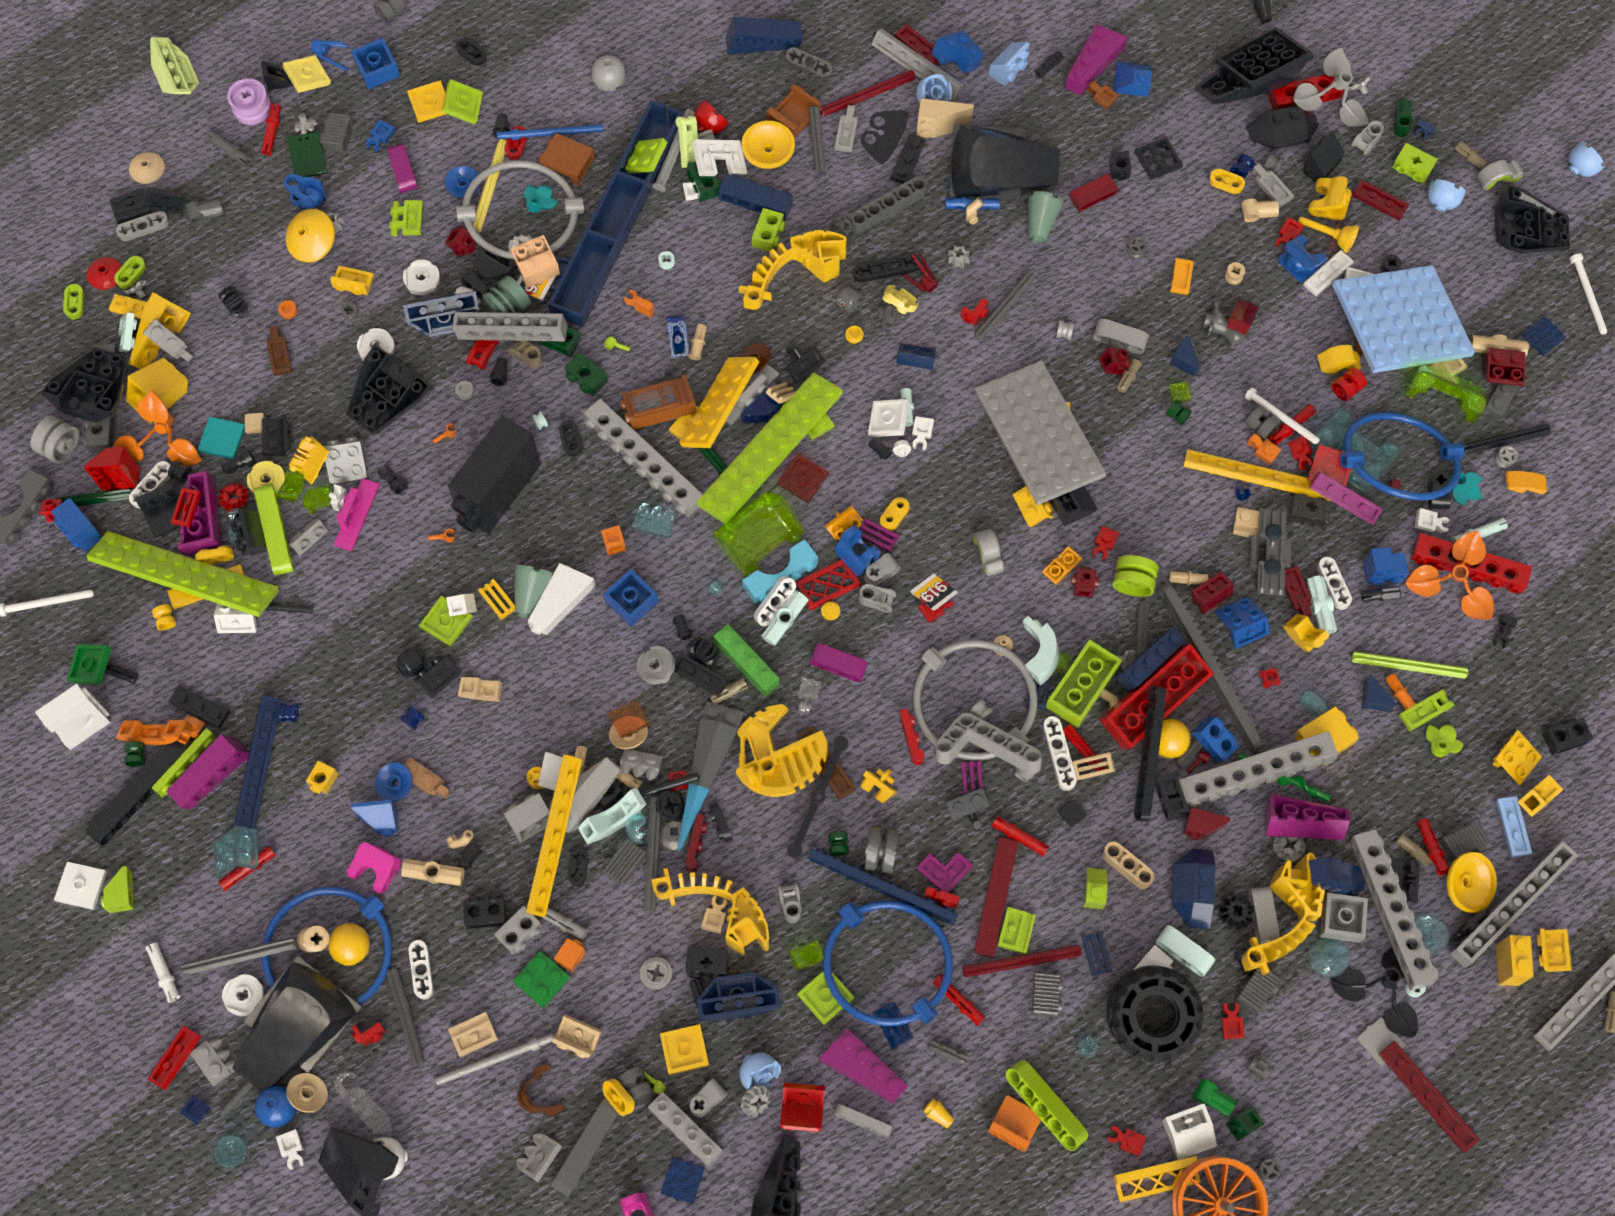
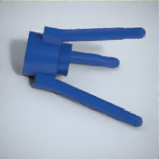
M318 39L312 41L311 51L316 54L317 58L348 71L347 67L324 56V54L328 53L329 47L348 48V44H343L342 41Z

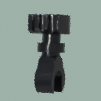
M247 450L242 453V458L237 457L236 461L226 462L221 465V468L226 475L234 473L239 467L243 468L245 464L252 468L256 462L251 452Z
M384 465L387 470L385 474L377 470L380 478L387 480L390 489L396 495L408 488V482L402 477L397 478L395 475H392L389 466Z
M1507 614L1500 615L1498 621L1503 626L1500 627L1499 636L1494 640V646L1497 645L1498 640H1503V649L1508 646V634H1511V628H1515L1518 621L1515 617Z

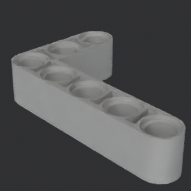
M971 713L959 715L935 744L936 760L940 764L952 762L964 746L971 742L1029 774H1036L1041 770L1042 756L1038 749Z

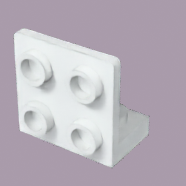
M217 603L214 612L217 633H256L257 623L254 615Z

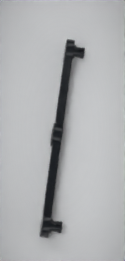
M838 736L834 740L835 749L818 788L811 793L812 802L794 843L788 846L787 852L791 858H798L802 854L801 845L819 804L825 801L826 796L824 792L842 751L848 748V739L844 736ZM820 794L821 799H816L815 795Z

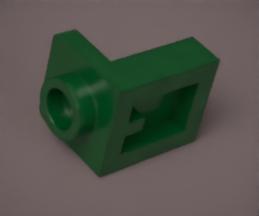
M1252 1106L1227 1122L1226 1125L1235 1139L1239 1141L1263 1126L1264 1122Z

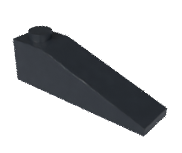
M783 1135L754 1197L750 1216H800L801 1203H797V1191L801 1189L800 1183H797L796 1172L800 1170V1143L788 1135Z

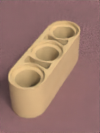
M1112 841L1106 845L1102 856L1109 865L1140 889H1146L1151 885L1154 880V873L1148 866L1119 843ZM1108 849H1114L1117 852V856L1109 855ZM1126 861L1130 862L1133 865V869L1125 868L1123 863ZM1139 875H1146L1149 881H1141Z

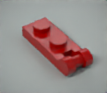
M477 340L466 358V363L477 365L478 368L484 370L500 340Z
M908 709L900 710L899 717L912 763L919 766L923 763L924 752L918 747V744H920L918 732L914 733L913 730L915 725L914 717L912 714L909 715Z

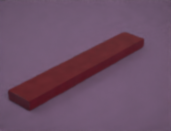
M1000 837L998 839L974 954L994 958L1018 841Z
M1393 1041L1378 1054L1462 1153H1466L1480 1140L1396 1041Z

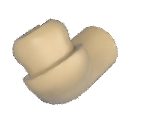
M979 197L966 207V220L970 224L977 223V209L984 205Z
M1106 689L1100 695L1102 699L1109 702L1110 708L1119 701L1117 696Z
M466 830L458 839L456 835L449 836L446 842L452 849L467 846L473 838V832Z

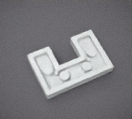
M695 139L692 142L699 176H715L718 174L715 159L726 161L728 174L739 177L747 175L740 140Z

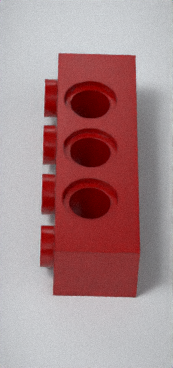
M1323 74L1317 77L1311 76L1300 81L1294 80L1282 88L1271 91L1268 98L1273 110L1296 106L1297 104L1294 102L1293 97L1296 89L1301 84L1310 83L1320 93L1333 83L1334 76ZM1333 87L1319 97L1322 103L1340 99L1344 90H1337Z

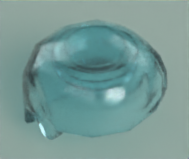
M645 813L630 817L625 825L628 839L637 846L644 844L643 836L645 833L640 831V827L645 824Z
M236 1135L222 1137L214 1148L216 1161L221 1166L227 1168L238 1166L247 1154L246 1143L241 1137Z

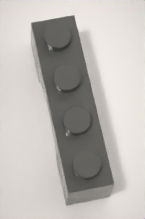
M30 469L18 484L23 491L22 504L15 512L0 516V542L8 547H11L13 543L19 540L22 530L30 524L34 513L40 510L42 500L52 492L53 485L49 479Z

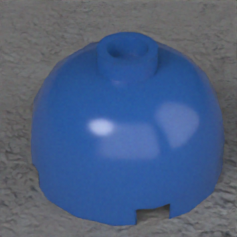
M273 1085L258 1094L254 1109L257 1118L262 1124L270 1128L286 1126L294 1119L297 1109L288 1101L286 1087Z

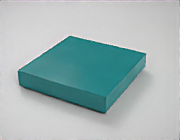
M209 417L197 450L200 453L235 460L245 432V424Z

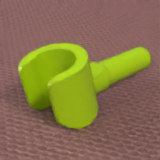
M608 337L604 342V347L608 350H612L614 346L628 352L630 350V347L618 343L613 337Z
M644 1071L645 1079L654 1085L653 1092L659 1095L662 1092L664 1093L666 1086Z

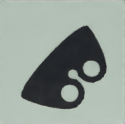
M882 111L871 116V127L876 130H883L884 134L879 135L878 132L869 130L862 134L860 140L865 150L878 163L884 164L895 151L909 119L908 111ZM882 117L885 123L882 126H876L874 119ZM873 134L876 137V141L873 144L866 143V135Z

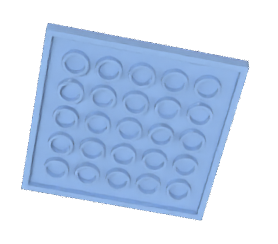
M1433 265L1334 280L1332 286L1372 373L1472 357L1474 355L1473 346Z

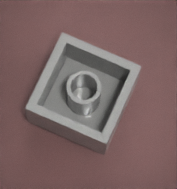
M538 793L536 795H529L518 806L517 804L512 805L506 810L507 812L504 815L518 841L522 843L546 828L550 811Z
M1327 892L1322 901L1319 937L1356 943L1362 942L1366 938L1368 898Z

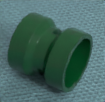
M1176 400L1168 409L1166 415L1176 419V423L1181 426L1189 418L1192 410L1183 407L1182 403Z
M141 742L126 743L124 745V751L126 752V757L124 758L125 765L132 767L144 765L145 757L143 752L145 751V744Z
M847 832L828 834V841L831 843L829 848L831 856L849 854V847L846 844L848 840Z

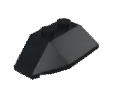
M1296 105L1268 111L1246 125L1251 142L1279 149L1309 142L1319 124L1314 111H1306Z

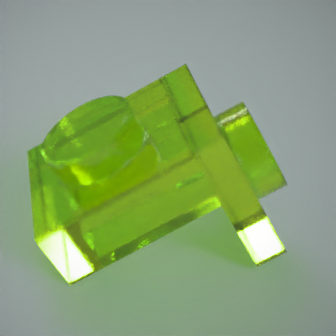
M287 470L285 472V481L277 491V498L296 502L304 490V475Z
M328 485L307 490L303 498V505L310 515L315 514L317 508L331 505L332 498L329 497V494L332 492Z
M817 940L812 941L809 945L791 949L788 952L795 971L817 965L824 959L823 950Z

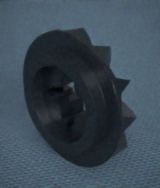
M664 791L658 795L655 804L656 812L659 813L660 818L665 819L666 822L679 820L684 815L685 803L678 793ZM668 804L675 805L671 810L665 809Z

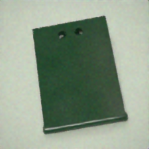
M319 131L287 137L294 174L301 177H310L327 173Z

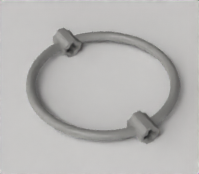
M502 162L485 169L474 178L465 192L462 206H456L458 223H465L469 234L481 247L503 258L514 260L511 252L499 249L485 241L472 224L473 221H476L475 206L470 205L471 197L476 187L491 174L508 168H529L547 174L561 185L568 198H564L566 215H570V221L562 236L549 246L552 252L560 248L569 239L576 226L578 214H584L582 197H575L567 181L554 170L535 162Z
M984 640L960 641L950 644L939 651L932 647L924 653L921 660L925 665L916 679L913 690V709L920 729L933 745L939 739L928 727L921 709L920 699L924 680L930 669L935 673L946 663L944 656L956 650L973 647L990 649L1004 655L1023 674L1029 690V711L1022 728L1019 730L1015 727L1008 734L1027 744L1030 742L1026 735L1036 716L1037 690L1031 673L1017 655L999 644ZM960 751L956 757L965 760H986L997 756L988 751L978 753Z

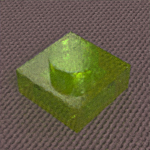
M1188 382L1169 385L1172 404L1176 400L1181 403L1191 401Z
M1059 652V661L1054 672L1065 675L1070 668L1073 656Z

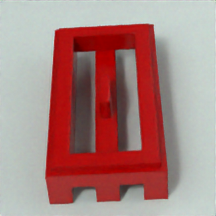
M182 488L170 523L191 528L202 493L198 490ZM187 493H189L187 501L184 504ZM182 507H183V513H182L181 519L178 520V519H179V516H180V513H181V510H182Z

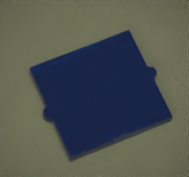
M1545 316L1522 334L1531 344L1530 346L1534 347L1542 356L1566 338L1557 328V325H1553Z
M672 1158L660 1194L675 1198V1201L681 1200L694 1204L705 1168L691 1164L690 1161L684 1162Z

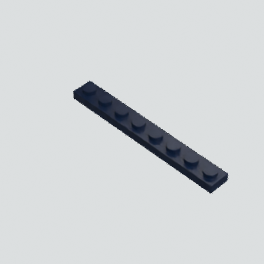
M262 695L260 698L229 848L250 851L282 699Z
M811 848L808 854L809 861L899 902L915 906L945 923L954 926L958 915L955 914V910L946 906L944 908L937 906V903L929 898L924 900L918 897V894L912 890L904 891L894 882L889 881L887 883L882 881L879 875L874 873L869 875L863 872L864 870L857 865L849 866L839 857L832 858L827 856V852L819 848L814 850Z

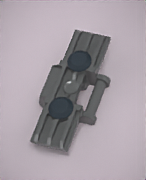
M1260 508L1259 535L1249 536L1251 546L1248 570L1257 572V594L1284 596L1285 569L1291 568V540L1287 539L1286 510ZM1258 544H1263L1264 549H1266L1265 561L1258 562Z

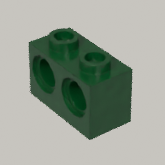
M696 161L688 163L687 176L690 182L695 183L692 187L695 193H699V203L718 197V190L721 186L720 179H716V176H699Z
M570 326L567 327L566 339H572L571 341H538V344L571 358L581 341L580 332Z

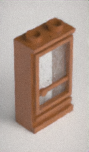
M682 375V378L661 382L626 393L624 391L621 392L623 400H620L622 411L626 410L627 412L624 413L626 423H630L632 429L636 430L696 413L695 399L686 375Z

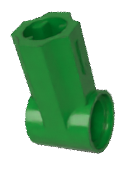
M1204 1078L1201 1079L1192 1095L1195 1101L1205 1104V1106H1210L1226 1117H1229L1237 1103L1236 1100L1218 1090L1214 1083Z

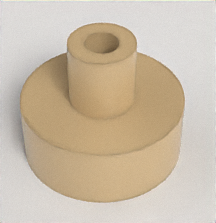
M1001 635L994 640V643L1010 651L1012 650L1013 643L1009 637ZM994 651L996 654H998V655H1000V656H1004V655H1002V654H1000V653Z

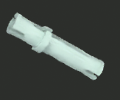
M1500 518L1484 526L1468 529L1463 534L1453 536L1451 542H1456L1463 535L1473 531H1479L1481 538L1506 530L1508 525L1506 523L1500 526V524L1506 522L1504 518Z

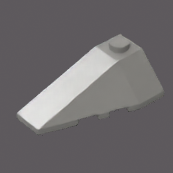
M609 757L604 758L578 776L566 827L567 833L578 830V827L590 815L622 771Z

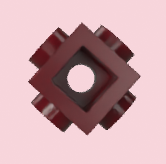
M463 227L452 229L445 242L452 249L453 253L458 256L472 254L476 248V241L469 234L468 230Z
M1108 347L1098 358L1104 373L1121 375L1132 364L1126 349Z
M1090 567L1077 568L1076 574H1072L1071 585H1074L1073 596L1093 597L1095 588H1098L1099 577H1096L1097 570H1093Z

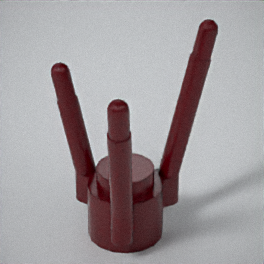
M921 253L918 255L922 259V264L914 254H911V257L924 274L920 279L921 284L906 274L902 276L917 286L922 292L926 290L930 293L939 285L938 280L934 277Z

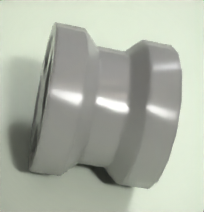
M1059 320L1056 338L1065 337L1067 340H1071L1074 322L1064 323L1063 320Z
M1502 447L1495 457V462L1500 468L1508 469L1517 460L1518 453L1513 447Z
M983 699L969 711V713L984 721L994 712L992 708L986 706V702Z

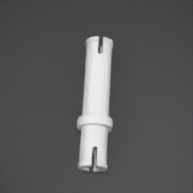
M152 943L150 944L151 948L147 946L145 949L158 976L159 987L163 988L167 1002H174L180 998L174 984L175 978L169 972L159 944Z

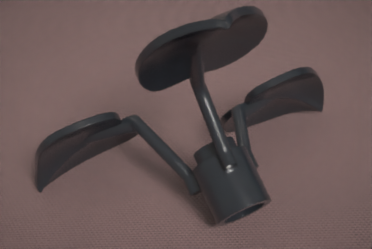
M1407 943V947L1413 950L1412 944ZM1393 948L1387 950L1382 956V966L1386 971L1376 980L1365 984L1364 975L1352 968L1340 971L1331 979L1330 983L1334 991L1341 998L1351 1002L1363 1000L1366 996L1365 988H1369L1379 982L1385 988L1392 989L1393 1008L1388 1009L1384 1014L1386 1027L1397 1035L1410 1038L1416 1036L1418 1019L1414 1009L1407 1003H1401L1396 1006V990L1398 989L1396 985L1401 978L1405 977Z

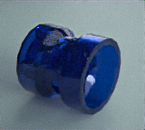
M1241 154L1237 159V163L1232 165L1230 171L1245 179L1248 171L1252 170L1255 166V162L1250 156Z

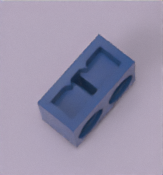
M1206 717L1191 733L1214 761L1225 762L1240 745L1236 742V737L1224 727L1225 724L1220 718Z

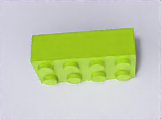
M1089 639L1048 699L1046 708L1079 728L1120 668L1122 660Z

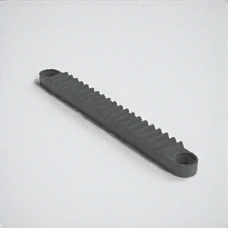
M1167 583L1160 586L1158 589L1160 597L1187 644L1193 646L1213 671L1214 675L1208 681L1223 707L1231 713L1229 717L1246 747L1251 753L1263 749L1262 741L1255 730L1257 724L1251 723L1253 717L1247 716L1249 710L1243 709L1245 703L1239 702L1241 697L1235 695L1237 690L1231 688L1233 683H1228L1229 676H1224L1225 669H1220L1222 664L1216 662L1218 657L1212 656L1214 650L1208 649L1210 643H1205L1206 636H1201L1203 631L1197 630L1199 624L1193 623L1195 617L1189 616L1191 610H1186L1188 605L1182 604L1184 598L1178 597L1171 584Z

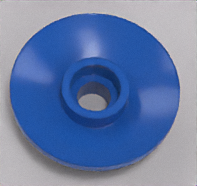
M468 166L455 167L445 177V188L450 195L464 198L468 186L479 174ZM480 184L476 187V189H475V191L473 192V194H475V193L477 192V190H478L479 187H480Z
M389 763L383 766L377 773L375 779L376 792L384 800L400 801L411 790L413 783L412 774L401 763ZM399 780L398 785L395 787V781Z

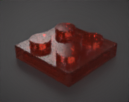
M798 453L777 481V485L809 504L828 478L829 472Z

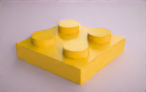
M441 80L407 91L418 123L446 115V113L442 112L445 91Z
M700 1024L660 1033L669 1075L709 1066Z

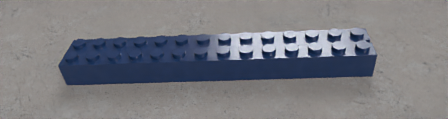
M650 100L548 303L550 314H563L566 321L584 327L647 200L652 184L655 183L678 130L676 118L683 117V111L668 106L667 119L665 105ZM664 138L668 142L653 172L629 174L625 170L628 160L639 141Z

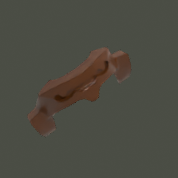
M551 1064L535 1067L533 1069V1076L525 1080L517 1092L518 1102L523 1109L532 1114L545 1112L548 1117L555 1116L564 1110L562 1104L539 1107L529 1101V1094L526 1092L527 1086L531 1081L541 1078L542 1074L551 1070Z

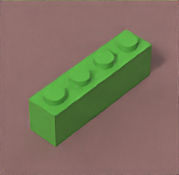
M729 624L713 636L714 644L765 698L780 686V678Z

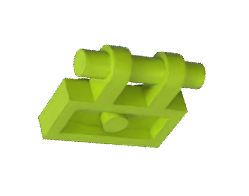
M404 200V206H400L398 201L393 202V207L390 210L392 220L389 223L390 235L397 236L399 229H402L403 235H421L424 205L422 200ZM400 215H403V221H399Z

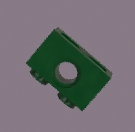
M580 352L565 366L566 378L571 383H577L585 394L589 393L593 397L608 382L607 373ZM584 374H588V375H589L588 377H585V378H584V377H581V376L584 375Z

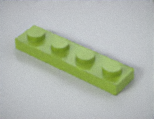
M206 728L152 786V789L161 797L165 794L167 795L166 791L216 740L215 735Z

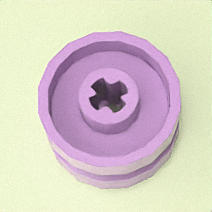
M245 78L238 80L230 87L227 95L228 102L235 118L239 122L254 125L261 123L269 116L271 103L266 89L261 82Z

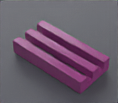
M865 519L860 527L863 540L889 553L899 538L898 534L868 519ZM866 526H869V527H871V528L877 530L878 532H876V531H874V530H872V529H870V528H868V527H866ZM865 531V532H867V533H869V534H871V535H873V536H875V537H877V538H879V539H881V540H883V541L889 543L890 545L888 546V545H886V544H884V543H882V542H880V541H878V540H876V539H874V538H872V537H870V536L864 534L863 532Z
M981 761L975 763L961 762L963 794L968 792L966 768H969L971 791L975 789L973 767H977L978 788L983 787Z

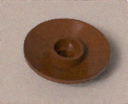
M756 343L745 348L739 357H756L759 364L753 372L755 374L768 364L771 352L765 344Z

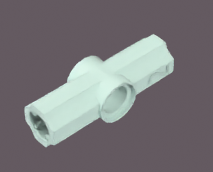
M1313 576L1306 581L1311 596V613L1315 615L1318 629L1326 630L1328 634L1337 631L1333 616L1334 604L1332 597L1328 596L1324 576Z
M795 590L782 609L777 612L776 617L761 637L769 644L776 646L787 629L793 625L794 620L809 599ZM782 615H788L790 617V620L788 622H782L780 620V617Z

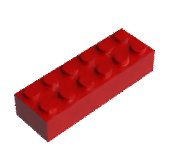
M1191 644L1182 645L1138 687L1128 692L1098 720L1122 749H1131L1144 737L1149 694L1152 686H1162L1166 689L1163 719H1165L1214 673Z

